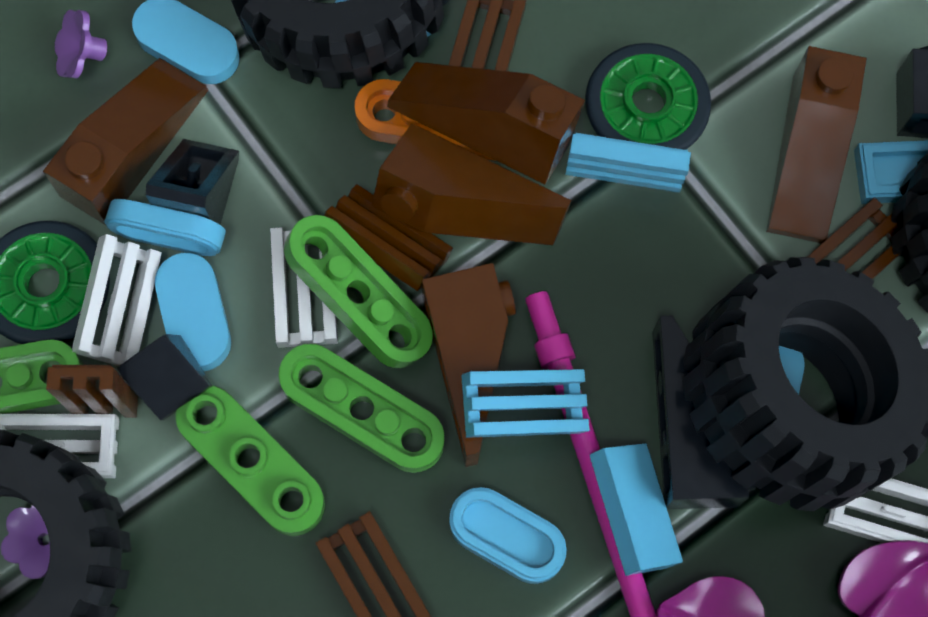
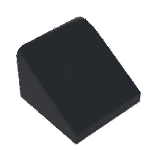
M165 334L117 367L127 384L160 420H165L175 413L178 408L212 387L211 382L181 335Z

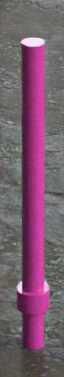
M542 291L529 295L525 298L538 338L534 348L541 369L574 370L571 361L576 356L569 335L561 333L548 292ZM563 385L554 386L556 395H564ZM583 407V419H589L590 431L570 434L629 615L630 617H657L643 574L625 576L590 459V454L601 449L587 408ZM561 408L564 419H566V410Z

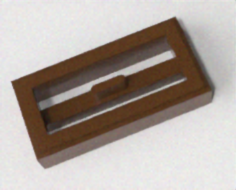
M467 0L449 65L463 66L478 11L481 8L488 10L472 68L484 69L501 13L510 17L495 70L508 71L526 8V0Z
M356 184L350 190L348 197L346 195L341 197L337 202L336 208L331 206L325 211L324 216L336 221L377 265L416 291H419L422 288V279L432 277L447 262L453 247L432 233H425L404 222L396 221L387 214L371 207L374 195Z
M874 197L808 257L815 258L816 264L822 259L825 260L870 220L876 228L837 262L845 265L846 272L885 236L891 241V236L900 230L897 227L898 223L891 221L892 214L887 217L880 210L883 205ZM890 246L862 273L874 279L900 254L894 255L893 248Z
M52 365V367H48L46 390L71 414H88L89 407L96 414H113L114 406L124 418H137L138 396L112 365Z
M370 511L360 516L359 520L351 525L347 524L338 529V532L332 536L324 537L316 542L318 549L357 617L372 616L334 551L343 545H346L386 617H401L357 540V537L365 532L369 535L415 617H431Z

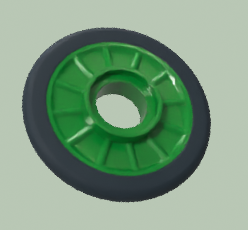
M639 43L628 45L612 52L598 64L588 81L585 104L589 121L600 137L686 150L698 140L707 126L711 112V95L704 75L687 56L668 46L654 43ZM642 89L654 90L662 97L664 107L656 113L642 112L634 105L632 96Z
M36 221L19 226L0 238L1 335L20 344L42 340L66 342L75 337L97 247L96 241L81 229L64 222ZM42 269L57 271L59 274V284L52 294L46 297H35L29 293L28 283L36 272ZM110 273L108 276L100 313L108 297L110 286Z

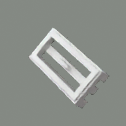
M282 227L270 228L277 347H297L303 344H338L336 315L323 302L324 331L312 330L310 288L298 276L297 291L300 332L289 333L284 244L290 231H283ZM308 244L305 245V251H306L307 255H308ZM319 249L320 259H322V253Z
M108 234L99 237L72 352L120 366L139 352L162 252L153 249L145 251L139 249L140 245L132 242L124 244L118 242L117 237ZM113 256L121 258L109 302L101 344L98 346L92 343ZM138 263L139 268L118 352L115 351L135 264Z
M0 414V430H101L100 440L44 441L61 447L72 454H99V462L82 463L94 468L103 478H116L114 455L117 454L118 442L115 440L116 430H119V417L117 415Z
M891 478L873 489L876 492L928 507V489ZM864 497L856 498L844 506L830 509L826 513L823 526L880 543L892 541L928 543L926 538L844 514L846 507L928 532V516Z

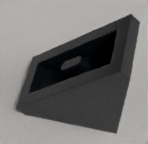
M183 139L147 182L145 195L150 205L199 215L221 225L239 161V151Z

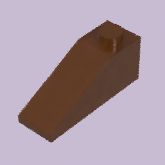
M808 46L792 79L766 232L821 244L827 240L858 115L866 57Z
M159 58L78 124L43 170L44 174L61 198L106 225L104 221L110 202L114 199L127 200L206 95L208 92L207 86Z
M415 62L388 99L387 107L546 185L569 147L585 100L530 73Z
M411 124L379 169L371 207L387 214L396 221L404 222L425 233L553 245L558 238L572 200L417 125Z
M493 263L422 279V298L427 318L432 327L433 341L465 467L478 464L483 437L466 438L461 375L473 371H498L506 338L508 316L516 315L508 280L498 282ZM478 387V397L493 396L494 387ZM479 411L480 422H487L489 411Z

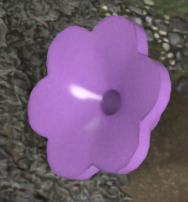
M69 9L64 15L62 29L58 32L55 40V53L58 56L56 70L57 74L61 77L77 79L82 73L86 58L102 61L106 56L107 41L103 38L91 36L89 32L90 17L87 11Z
M33 505L30 509L25 507L16 508L6 519V528L9 534L1 543V554L8 562L19 564V569L25 577L41 579L46 576L50 559V541L47 545H44L42 542L43 537L48 535L46 525Z

